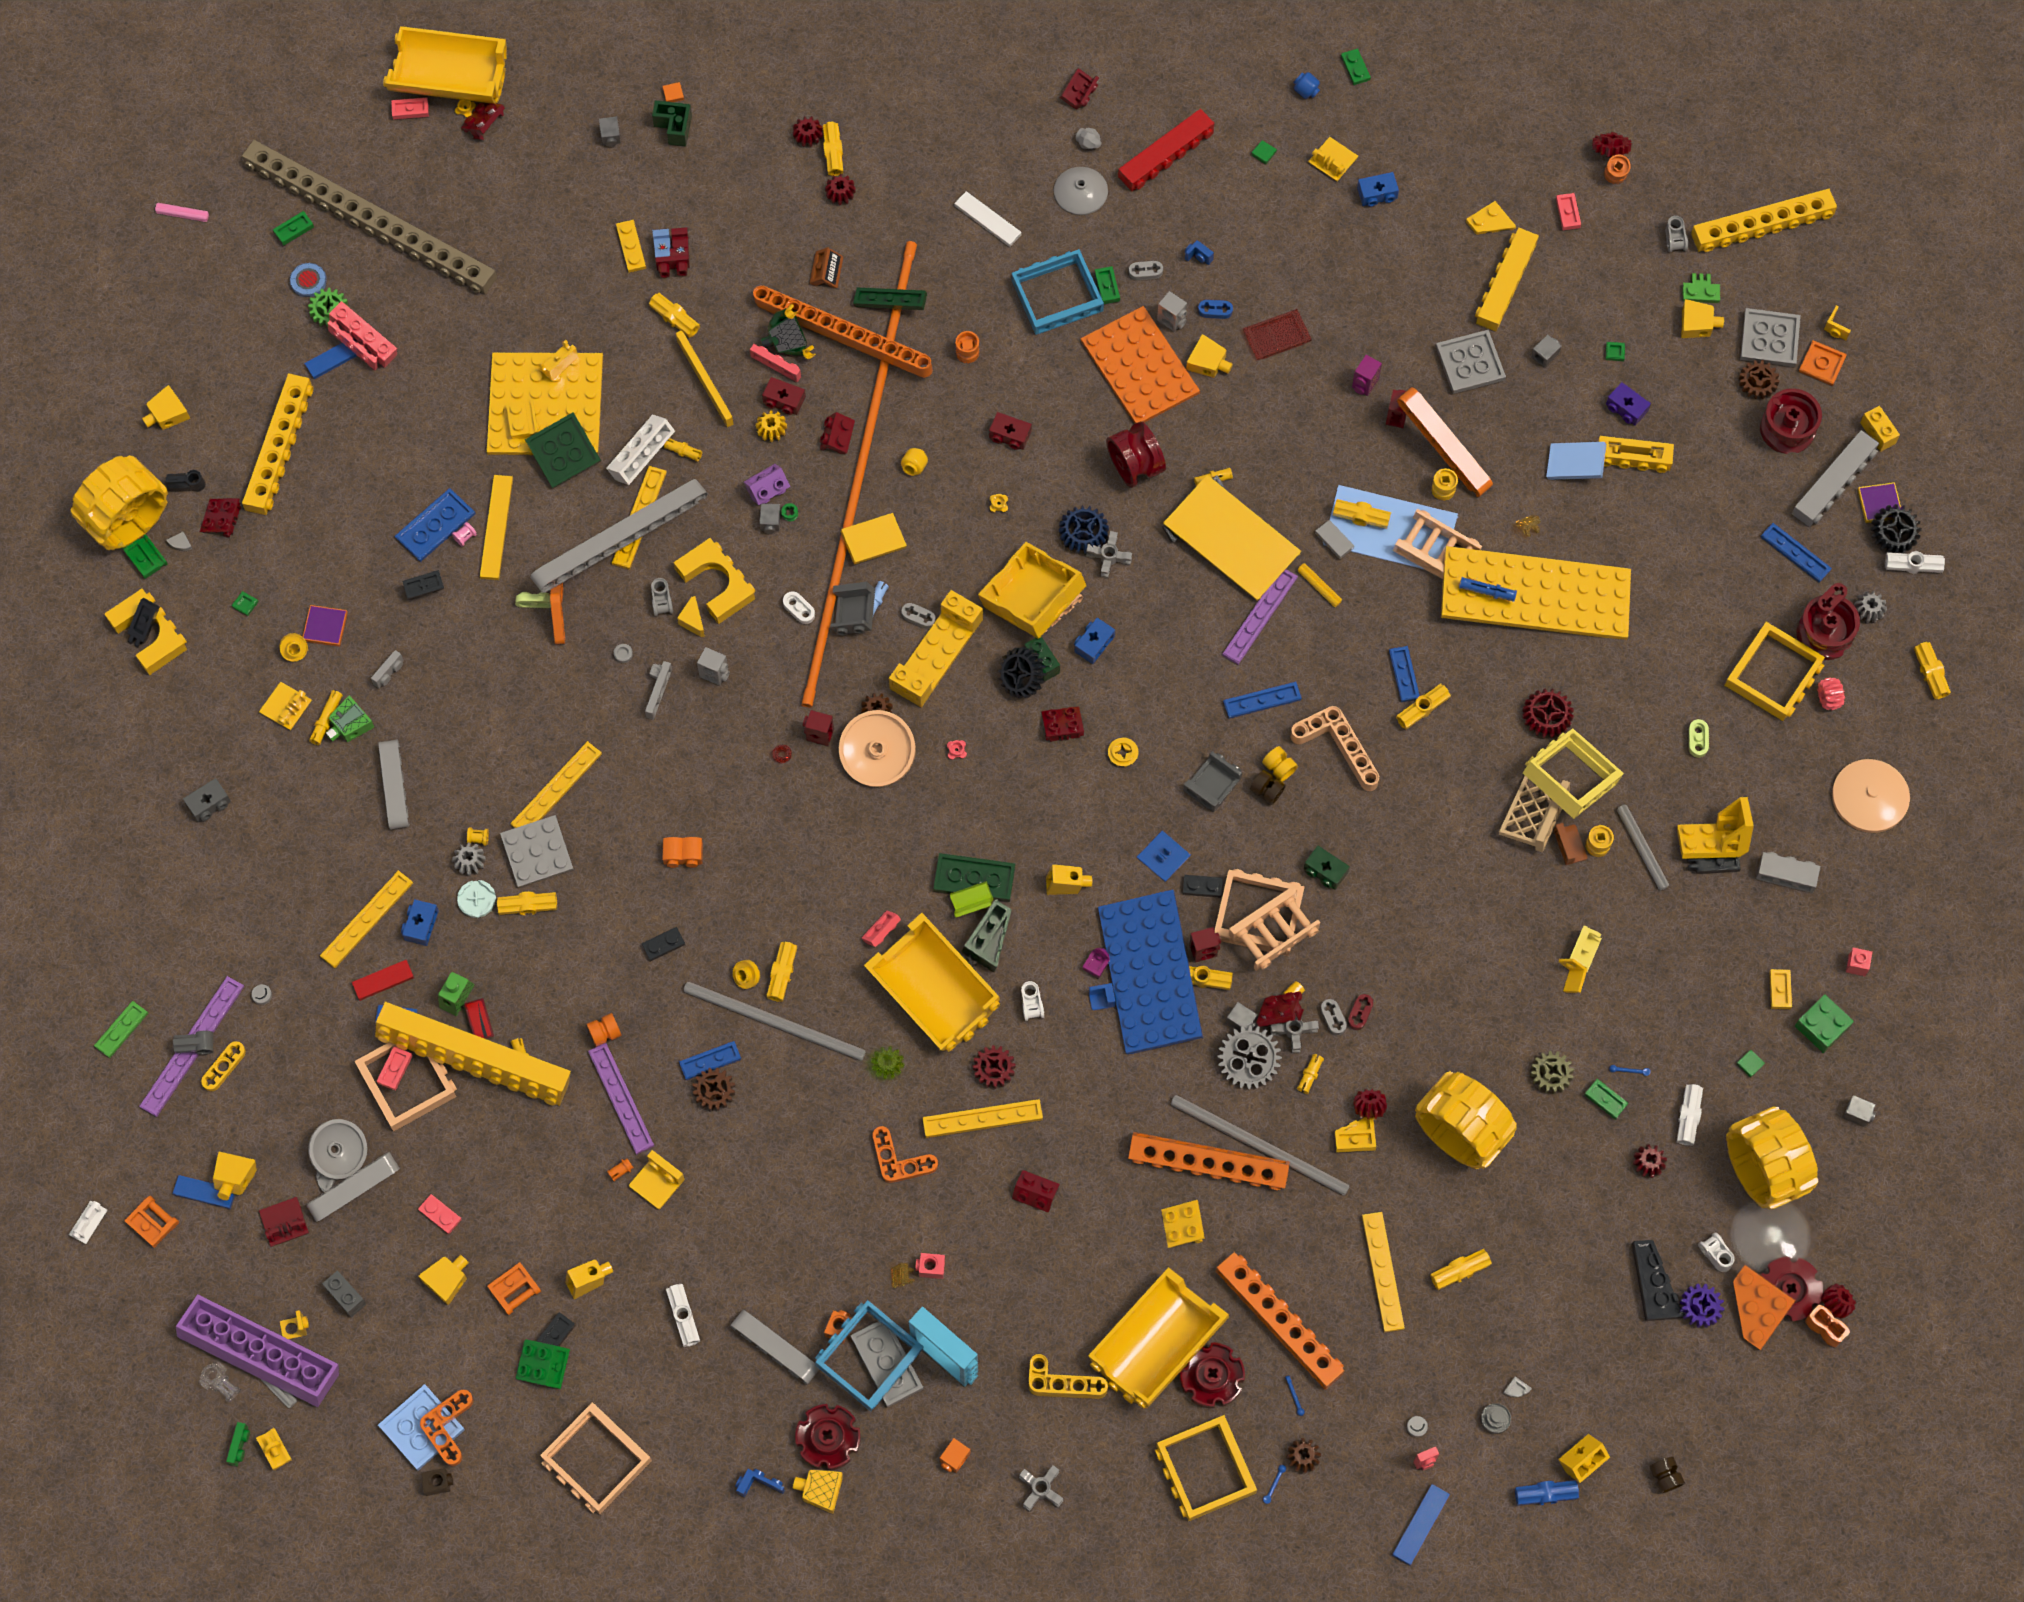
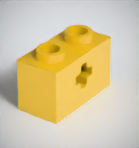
M1878 406L1864 413L1860 423L1867 434L1879 443L1878 450L1881 452L1895 445L1900 434L1882 408Z
M1587 1434L1558 1460L1564 1471L1581 1483L1607 1461L1610 1456L1603 1443Z

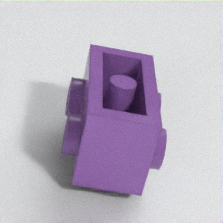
M776 464L744 481L752 500L758 505L769 502L770 498L783 494L790 487L782 468Z

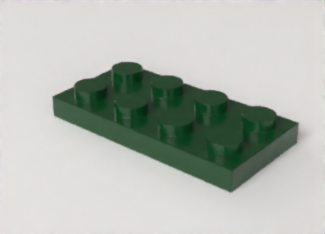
M939 853L933 891L951 894L987 881L993 900L1010 902L1016 863Z

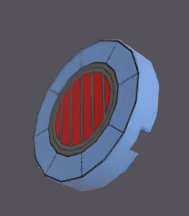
M304 263L297 266L290 276L291 288L301 297H314L315 292L320 294L321 289L324 290L327 280L324 270L314 263Z

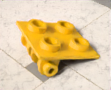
M1329 137L1319 149H1314L1312 152L1313 156L1308 163L1335 181H1338L1358 158V155Z
M280 682L259 713L291 731L312 699L306 697V693L302 690L296 691Z
M1198 1200L1162 1209L1168 1248L1194 1241L1195 1243L1203 1242L1202 1239H1205Z

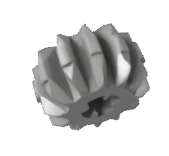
M1866 591L1863 595L1857 597L1854 606L1858 614H1861L1860 620L1865 617L1866 623H1869L1870 619L1875 623L1878 619L1883 618L1887 607L1885 606L1886 600H1880L1881 594L1876 596L1874 591L1871 594Z
M469 842L467 847L460 844L461 850H455L456 856L452 857L453 862H455V869H460L461 874L467 871L469 876L472 870L478 874L477 867L483 868L484 864L482 862L486 861L485 856H483V849H478L477 844L471 847Z

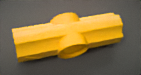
M827 122L823 125L825 141L823 144L825 158L827 159L828 175L839 176L840 173L844 174L838 123Z
M660 293L655 294L651 298L649 306L658 312L665 322L668 321L672 324L671 327H676L683 331L689 338L698 332L700 324L688 316L679 304H673Z
M1337 499L1333 516L1352 520L1354 524L1359 526L1369 524L1387 529L1391 512L1372 508L1366 502L1351 503Z
M1924 642L1915 646L1914 651L1921 665L1920 672H1923L1924 681L1928 682L1934 699H1941L1950 695L1951 691L1944 677V666L1940 660H1937L1931 643Z
M1440 683L1427 694L1419 696L1416 702L1396 716L1400 726L1407 730L1420 719L1429 716L1431 711L1451 697L1448 689ZM1424 704L1428 708L1422 709L1419 707V705Z
M522 892L518 896L498 897L499 915L516 913L520 915L532 913L534 915L540 911L557 910L556 892L542 894Z
M781 942L776 962L774 961L770 975L771 981L767 993V998L772 1001L783 1002L788 982L790 983L791 981L790 974L793 973V962L797 952V945L793 943Z
M1189 966L1193 985H1197L1200 988L1231 989L1233 973L1211 970L1206 966ZM1201 974L1207 976L1205 980H1200L1197 977Z
M1482 1249L1465 1258L1462 1256L1453 1260L1448 1266L1431 1273L1430 1277L1435 1288L1440 1290L1455 1282H1462L1461 1279L1470 1278L1474 1273L1489 1267L1492 1263L1488 1253Z

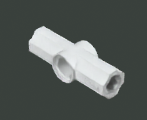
M1918 551L1910 554L1886 553V570L1907 571L1912 574L1918 572L1943 573L1945 558L1941 555H1923ZM1911 561H1916L1918 565L1913 564Z
M1691 1084L1685 1087L1683 1104L1679 1111L1681 1115L1678 1118L1680 1123L1676 1141L1682 1145L1693 1146L1695 1142L1696 1129L1700 1122L1702 1110L1700 1104L1703 1088L1699 1085Z
M683 1284L670 1286L666 1289L683 1346L696 1345L700 1342V1338ZM685 1311L688 1313L687 1318H678L680 1312Z

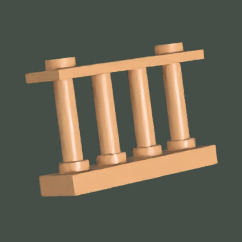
M1417 509L1413 516V519L1417 520L1405 540L1398 539L1393 551L1443 579L1445 547L1438 559H1434L1428 554L1439 534L1449 539L1446 544L1449 547H1454L1457 543L1465 549L1481 550L1482 546L1477 540L1469 539L1431 517L1427 511ZM1424 524L1433 531L1423 548L1417 549L1412 546V542Z
M1293 886L1229 928L1228 935L1231 939H1242L1256 957L1257 961L1254 964L1256 971L1260 968H1267L1273 959L1307 936L1309 938L1313 937L1319 931L1320 921L1316 920L1311 924L1296 905L1297 891ZM1284 906L1289 907L1305 929L1295 934L1280 915V909ZM1269 916L1274 918L1289 938L1281 945H1279L1263 924L1264 920ZM1254 927L1260 931L1273 948L1272 951L1266 955L1262 954L1248 935V930Z

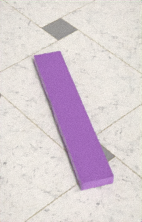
M1285 570L1257 602L1222 656L1239 665L1298 578L1297 575Z
M605 1043L589 1050V1055L636 1155L655 1147L607 1044Z

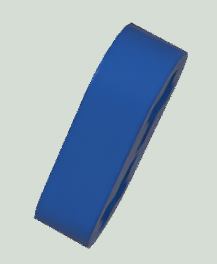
M1203 300L1199 303L1198 313L1204 318L1226 319L1232 315L1233 305L1228 301ZM1205 306H1208V308H1209L1208 312H1205V310H1204V307H1205ZM1223 307H1226V313H1223Z

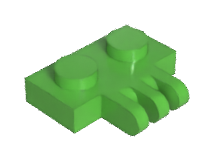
M1692 273V283H1683V301L1686 299L1695 302H1720V284H1711V274H1706V280H1703V273H1699V280H1696V273Z

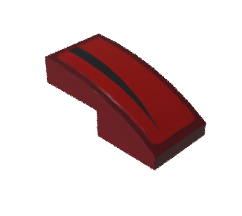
M481 998L464 1003L473 1035L484 1039L493 1037L494 1033L484 999Z

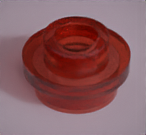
M778 745L774 748L773 758L776 762L786 763L791 759L792 752L787 745ZM785 752L786 755L784 757H780L779 753Z

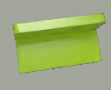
M987 881L950 894L955 908V918L989 907L993 902V896Z

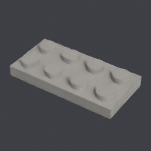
M879 1321L850 1335L877 1389L906 1356L897 1336ZM912 1365L906 1369L883 1397L887 1408L923 1390V1386Z

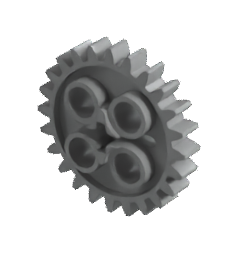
M1251 1025L1248 1026V1030L1241 1026V1032L1234 1028L1235 1035L1233 1036L1227 1033L1229 1040H1222L1225 1047L1218 1048L1223 1051V1054L1217 1055L1218 1058L1223 1059L1218 1065L1225 1066L1221 1072L1229 1073L1226 1079L1228 1080L1233 1077V1085L1239 1081L1240 1088L1246 1083L1248 1089L1251 1088V1084L1258 1088V1082L1266 1085V1078L1272 1081L1270 1074H1277L1274 1067L1281 1066L1276 1060L1282 1059L1281 1056L1276 1055L1281 1049L1274 1047L1278 1041H1270L1273 1035L1265 1036L1266 1029L1260 1033L1259 1026L1254 1031ZM1242 1039L1247 1040L1248 1047L1245 1050L1238 1049V1041ZM1259 1045L1267 1047L1265 1055L1257 1054L1256 1049ZM1233 1051L1243 1054L1252 1052L1254 1057L1265 1059L1266 1063L1253 1059L1247 1062L1245 1057L1234 1055ZM1236 1058H1240L1243 1061V1065L1239 1069L1232 1067V1061ZM1254 1064H1260L1262 1067L1261 1072L1257 1075L1251 1072V1067Z

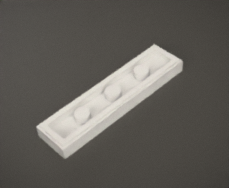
M967 191L954 203L956 208L1009 247L1021 236V231Z

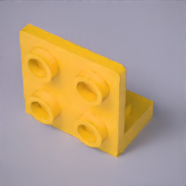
M652 1150L647 1155L649 1162L629 1186L660 1210L685 1179L682 1172Z

